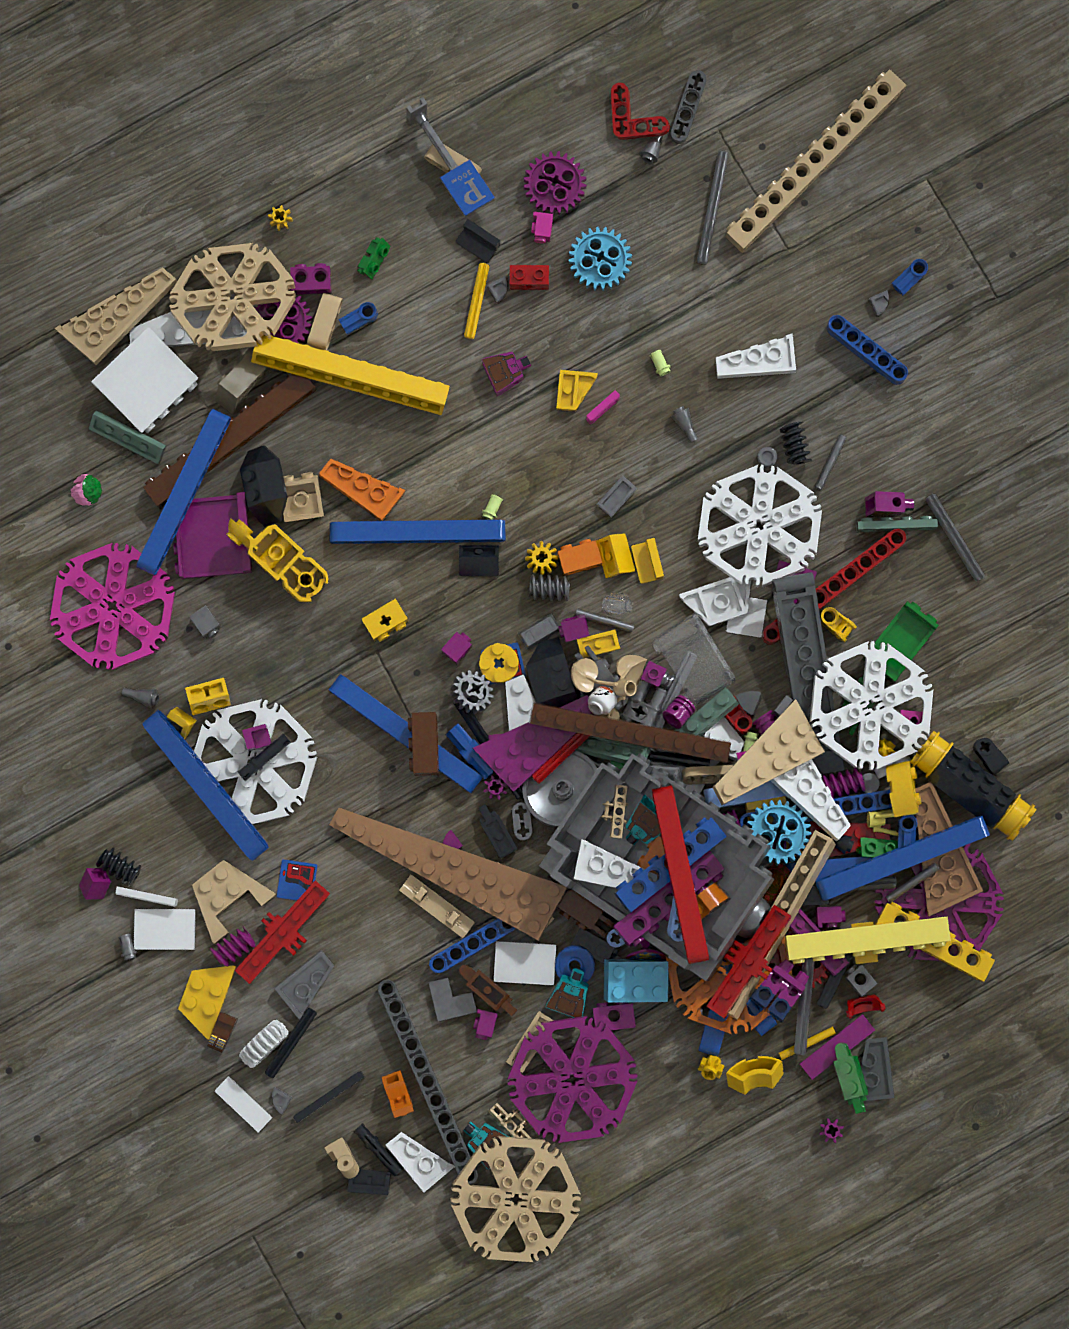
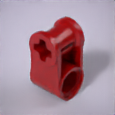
M740 704L724 716L737 733L746 734L751 730L752 719ZM744 719L748 722L749 726L741 729L738 727L737 722Z

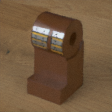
M220 1012L207 1047L222 1053L236 1026L238 1018Z

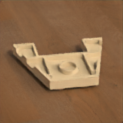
M225 860L221 861L192 884L214 944L229 933L216 916L248 890L261 906L276 896L273 891Z

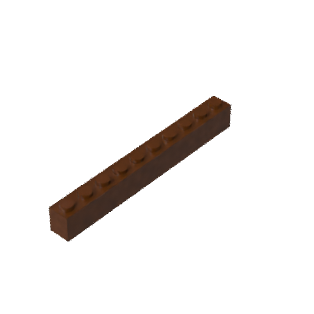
M289 373L286 376L287 379L282 383L280 381L275 383L269 393L266 395L265 393L261 394L255 399L256 402L253 405H247L242 408L236 418L231 417L230 424L206 474L313 394L316 388L309 378ZM190 452L188 454L183 453L177 458L175 464L164 467L161 470L162 474L156 478L152 477L145 482L144 490L159 509L165 506Z
M538 703L532 704L529 719L530 724L722 762H728L731 742Z

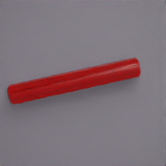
M575 733L532 774V778L538 784L541 783L590 735Z

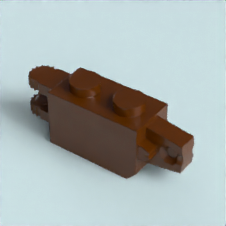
M574 890L566 891L558 905L560 909L559 914L568 920L570 917L577 921L575 925L584 931L587 928L589 930L592 929L605 938L607 933L595 926L597 920L600 919L609 927L614 925L612 921L601 915L603 913L602 909Z
M462 965L459 968L462 977L468 981L466 986L493 1009L498 1010L500 1013L505 1010L511 1016L517 1012V1009L510 1004L513 1000L509 997L510 995L478 969L475 972L467 965Z

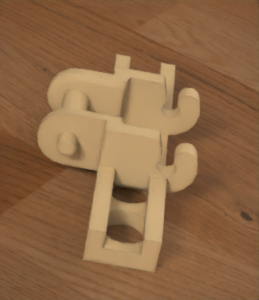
M615 785L614 802L612 804L609 801L602 803L605 806V811L601 818H604L606 821L610 819L611 822L610 838L622 839L623 824L627 822V820H624L625 806H628V803H626L627 786ZM619 788H623V795L618 794ZM622 798V802H617V799ZM609 806L614 807L613 816H608ZM617 808L622 809L623 813L621 815L615 813ZM615 828H619L618 836L614 835Z
M496 1103L488 1111L499 1122L498 1125H502L511 1137L532 1139L523 1130V1124L526 1125L527 1120L518 1113V1109L516 1111L513 1110V1114H508ZM493 1109H498L500 1114L498 1115ZM514 1115L521 1122L519 1126L511 1119ZM508 1123L513 1124V1130L507 1128Z

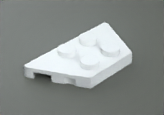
M729 577L679 594V597L710 627L747 614L751 580L749 585L746 586L745 578H743L741 585Z

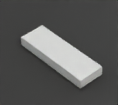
M122 887L116 888V895L173 907H176L178 899Z
M229 1076L215 1090L258 1133L273 1118Z

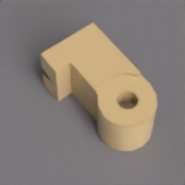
M342 1137L325 1147L331 1159L338 1161L337 1167L345 1178L351 1179L358 1174L359 1166Z

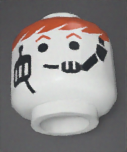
M605 686L597 687L588 698L590 711L598 716L608 715L617 704V696L613 689Z

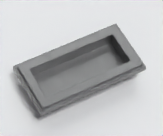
M622 475L596 505L612 517L637 490V487Z
M551 613L517 634L526 649L529 650L538 645L539 642L558 633L559 625Z

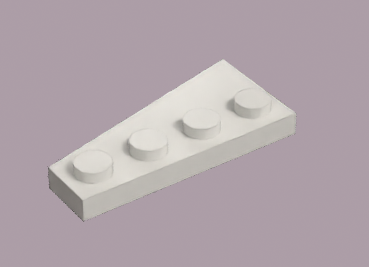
M581 839L573 879L616 888L624 880L627 883L633 879L632 874L641 867ZM649 871L648 878L650 881L656 882L657 875ZM634 883L632 891L642 893V886L639 883Z

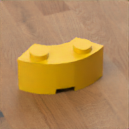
M910 761L887 765L886 775L887 782H890L891 793L889 795L894 817L918 813L919 805H922L920 794L916 793L914 779H917L915 767L911 768Z
M758 1056V1059L748 1061L744 1059L727 1071L728 1087L744 1095L757 1087L773 1089L784 1074L783 1064L781 1060L768 1056Z

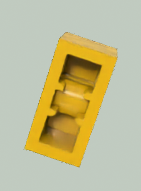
M395 598L362 618V622L373 640L381 642L390 636L388 633L393 630L400 631L405 628L408 618ZM383 618H386L387 620L391 618V620L389 621V626H386L385 624L381 625L383 623Z

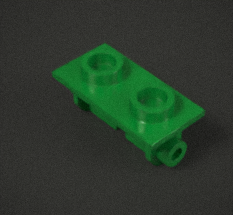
M376 237L375 240L372 239L366 251L371 256H363L357 266V272L362 275L366 274L372 280L379 271L382 261L388 255L391 246L383 238Z
M860 838L861 846H857L856 853L860 854L861 857L874 858L897 849L898 841Z

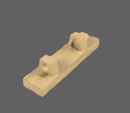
M413 875L409 876L399 890L462 938L466 936L475 924L473 920Z

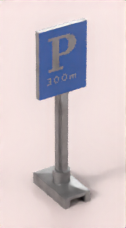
M423 97L420 98L419 106L414 109L410 105L407 106L406 121L412 126L417 123L423 128L449 167L450 172L441 176L440 180L464 216H468L494 200V195L470 159L460 166L455 163L428 122L427 102Z

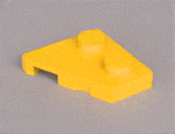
M560 370L556 410L576 412L597 379L598 373Z

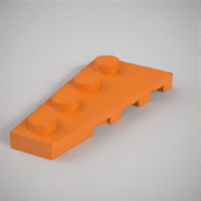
M330 459L319 473V477L379 521L385 519L406 491L400 487L396 488L383 480H377L369 474L358 472L354 468Z

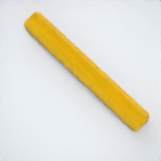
M480 263L464 333V337L467 339L475 338L489 272V265L486 263Z

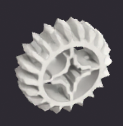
M273 1020L241 1050L239 1057L250 1068L257 1066L287 1037L289 1031L283 1023Z

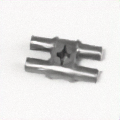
M640 680L636 693L628 698V704L624 712L621 713L622 720L654 726L659 714H662L661 707L668 692L657 687L651 702L646 704L644 699L651 685ZM636 712H645L647 715H638Z

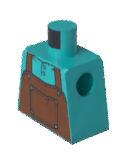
M645 794L625 826L630 831L626 836V840L632 845H635L639 840L649 844L660 835L654 802Z
M574 968L570 977L562 975L548 998L546 1008L573 1018L582 1017L585 1011L589 987L588 983L582 981L584 972Z
M470 1121L463 1130L472 1138L467 1146L473 1153L479 1145L483 1152L486 1151L483 1147V1142L489 1148L493 1147L494 1141L492 1138L494 1137L498 1140L499 1145L501 1142L498 1136L510 1137L487 1123H484L479 1129ZM481 1161V1163L489 1170L490 1167L488 1165V1162Z

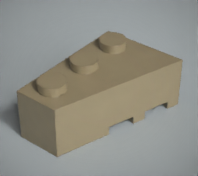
M249 348L244 353L243 359L240 362L236 361L230 368L231 372L227 376L224 374L217 382L219 385L215 401L232 415L237 411V404L242 399L245 401L249 397L247 395L254 386L257 387L272 369L251 362L254 348L252 350Z

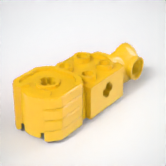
M230 518L226 535L238 546L243 544L248 549L247 555L276 581L281 579L283 588L298 602H311L310 597L316 595L321 590L323 584H328L327 572L312 558L304 557L302 555L304 550L276 524L267 526L254 539L251 536L253 531L240 519L235 522ZM301 575H308L309 578L307 580L309 583L307 585L305 583L301 584Z

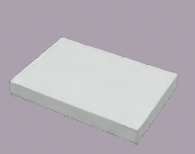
M135 909L134 950H195L196 910Z
M496 941L494 982L554 985L556 945Z

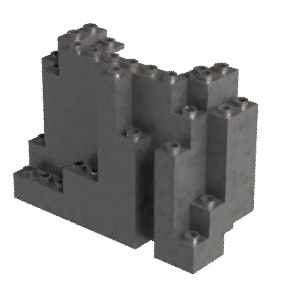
M640 753L637 756L632 754L621 770L609 762L607 765L601 763L548 841L547 845L551 849L539 867L550 873L553 879L565 887L573 889L616 920H622L629 912L615 896L614 893L618 891L616 888L573 879L581 839L637 865L642 855L646 856L649 848H647L648 844L641 840L635 845L630 844L626 840V836L630 831L625 826L644 794L653 801L652 789L672 785L683 834L688 830L691 833L698 827L695 824L704 817L707 820L712 817L727 836L710 851L725 868L722 873L724 877L718 883L729 895L730 899L702 920L709 954L708 961L688 964L684 942L674 941L668 936L667 928L669 921L663 920L659 923L660 928L653 934L648 932L643 938L669 955L668 958L684 969H689L705 981H710L722 964V959L732 946L735 937L774 881L770 877L772 872L763 866L758 868L771 849L767 845L769 841L760 834L752 835L754 830L745 824L742 827L735 823L737 819L727 813L724 816L718 812L720 807L711 801L709 804L703 802L705 797L694 790L692 793L685 789L687 785L676 779L674 782L669 779L670 774L662 768L656 770L650 766L651 761ZM615 785L627 786L626 803H628V806H625L624 820H627V822L623 824L622 839L610 838V819L606 821L604 818H601L605 811V806L602 803L609 801L612 804L614 802ZM623 788L618 789L619 795H623ZM618 798L617 802H622V798ZM609 806L608 816H613L614 807ZM617 808L615 813L621 815L623 811L621 808ZM615 828L614 835L618 836L619 828ZM698 833L696 841L704 844L706 836L703 833ZM685 846V847H686V851H687V856H689V855H690V848H689L688 846ZM703 870L698 871L696 874L701 880L708 877V874ZM667 896L665 902L668 905H672L673 896ZM652 908L649 911V915L657 918L660 916V911ZM641 921L633 923L635 930L639 931L645 927ZM678 925V929L673 931V933H675L676 936H677L678 933H681V929H679V925Z

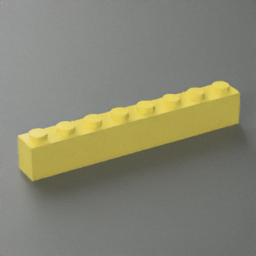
M948 917L784 936L787 960H792L793 964L805 963L804 958L822 961L825 960V956L833 955V959L845 958L846 953H853V957L865 955V951L873 950V954L885 953V949L893 948V952L905 951V946H913V949L926 948L925 944L933 943L934 947L946 946V942L951 941Z

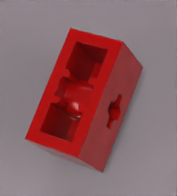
M510 265V290H549V265Z

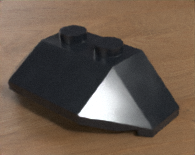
M263 445L247 452L240 467V474L249 510L264 527L282 522V514L286 507L288 495L280 459Z
M559 637L539 642L526 665L536 703L560 708L577 700Z

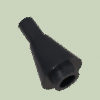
M819 830L820 833L832 838L825 831ZM842 835L838 841L834 840L835 848L844 855L846 851L850 853L854 845V841L851 840L852 836Z

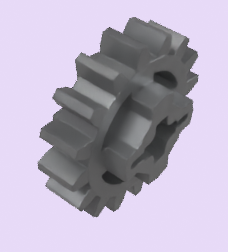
M468 670L466 673L462 672L453 680L454 684L450 688L454 691L451 693V696L456 697L454 704L459 702V709L465 707L466 713L472 710L476 714L478 711L482 712L491 704L490 700L493 698V695L489 693L493 691V688L488 687L490 681H484L485 675L479 677L478 671L472 674Z

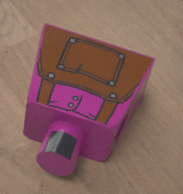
M513 352L482 359V365L497 397L523 381L524 377L521 371L531 367L527 356L516 360Z
M875 491L865 497L866 517H897L905 513V511H913L914 500L905 499L903 492Z

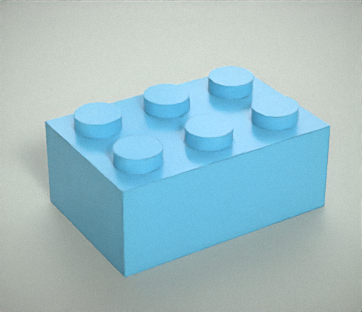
M604 959V1000L607 1002H668V961L665 959Z

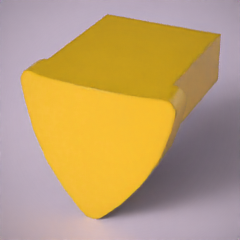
M178 707L172 709L167 715L169 719L183 728L180 735L185 740L197 720Z

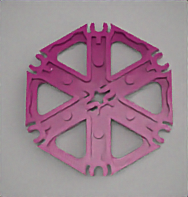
M113 543L70 559L75 566L73 567L70 563H66L70 571L68 573L59 571L60 575L65 579L59 578L58 575L56 578L50 621L58 619V621H53L51 626L60 625V630L54 634L55 636L63 635L57 639L94 667V662L97 659L95 665L98 669L103 661L107 663V670L111 669V662H113L112 670L155 654L156 652L152 651L150 647L152 646L155 650H159L160 648L155 644L156 641L161 639L163 642H166L161 633L167 637L169 636L175 591L167 594V592H172L174 587H165V582L171 579L167 576L161 579V577L168 574L160 568L151 580L126 590L130 562L132 560L138 561L141 555L133 546H131V552L129 553L130 547L128 544L125 545L124 551L118 550V543H115L114 551H112ZM100 556H107L109 558L105 587L84 572V563ZM71 586L92 604L69 613H63L60 609L63 589ZM158 599L164 601L162 622L158 626L152 625L133 610ZM105 600L111 603L117 602L116 607L121 613L113 609L109 611L110 607ZM99 623L96 647L93 652L85 651L72 640L73 633ZM120 625L142 642L140 650L123 657L116 655Z

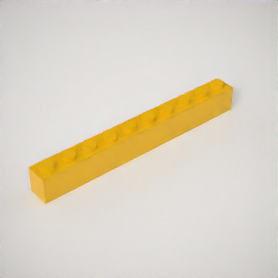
M266 335L261 336L263 344L257 342L258 346L254 347L252 363L434 414L442 415L450 386L441 382L416 377L402 371L391 370L384 366H377L366 361H359L345 355L334 354L327 350L316 349L309 345H302L272 335L271 339Z

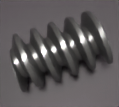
M532 574L530 577L529 598L533 594L534 599L537 600L539 594H541L542 600H545L546 596L549 595L550 600L553 601L556 595L558 601H561L562 596H565L566 601H569L570 581L567 582L566 576H563L561 581H559L558 576H555L552 581L550 575L547 576L545 581L542 575H539L538 580H536L534 574Z

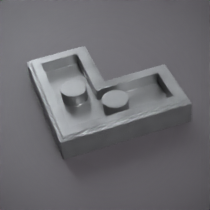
M448 978L428 982L438 1022L477 1012L473 993L453 997Z

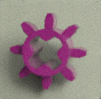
M492 775L490 783L484 782L488 786L484 793H490L489 799L497 796V799L500 800L501 793L507 794L503 790V787L507 785L501 783L500 777L498 780H495ZM493 783H496L497 786L501 785L498 793L490 790L493 787Z
M826 1118L827 1124H820L823 1131L819 1135L826 1136L825 1142L832 1138V1141L836 1143L837 1136L843 1137L840 1134V1129H843L844 1126L837 1125L838 1119L831 1123L830 1119ZM829 1125L836 1128V1131L833 1132V1136L829 1133H826V1130L829 1129Z

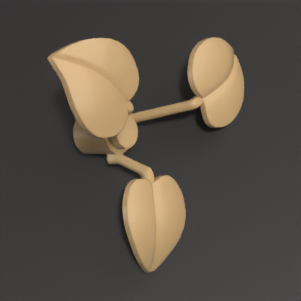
M637 655L621 657L616 665V673L620 676L619 681L607 682L596 680L598 675L596 663L591 659L584 658L573 664L571 678L575 687L581 692H591L594 683L613 686L614 693L620 696L617 698L618 703L621 700H625L626 696H633L636 693L637 685L642 677L647 659ZM613 708L608 715L604 716L620 720L619 712L616 708Z

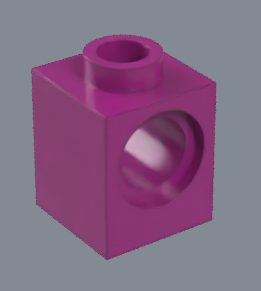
M585 614L562 619L561 625L558 626L560 636L565 637L566 642L588 637L590 633Z
M456 632L441 651L457 665L472 648L471 639L463 632L461 635Z
M649 661L640 680L650 684L655 689L659 688L667 669Z

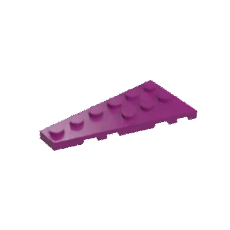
M588 695L560 707L593 714L588 707ZM528 722L472 749L514 792L559 750L575 732L530 724Z

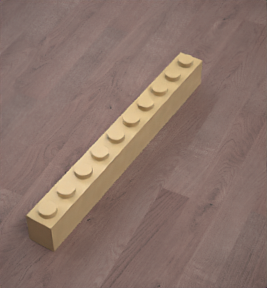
M816 830L773 904L790 914L792 918L764 958L768 961L767 966L836 845L832 838ZM761 976L757 979L755 977L751 978L727 1015L738 1020Z

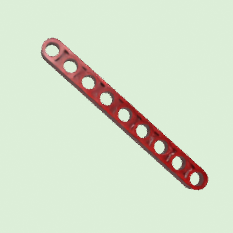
M901 529L892 530L816 588V594H820L824 599L823 603L818 604L819 610L901 548L906 541L905 532ZM899 535L901 543H894L891 536ZM876 547H883L886 550V554L883 556L878 555ZM863 558L868 559L870 567L865 568L861 566L860 560ZM850 570L854 572V579H847L844 574L845 571ZM829 583H837L839 585V590L835 592L831 591L829 588ZM777 619L769 624L762 633V639L766 644L773 645L780 641ZM769 630L775 631L777 638L774 640L767 638L766 632Z
M670 785L652 789V797L688 964L708 961L707 944L673 787Z

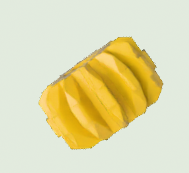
M540 541L539 548L533 543L532 548L534 551L527 549V553L531 556L525 557V561H532L527 565V568L535 566L533 569L534 574L537 573L538 569H540L541 575H544V569L551 573L550 566L557 567V564L553 561L559 560V556L553 555L557 552L556 548L549 551L550 543L543 547V541ZM540 554H544V557L547 556L543 563L536 559L540 557Z

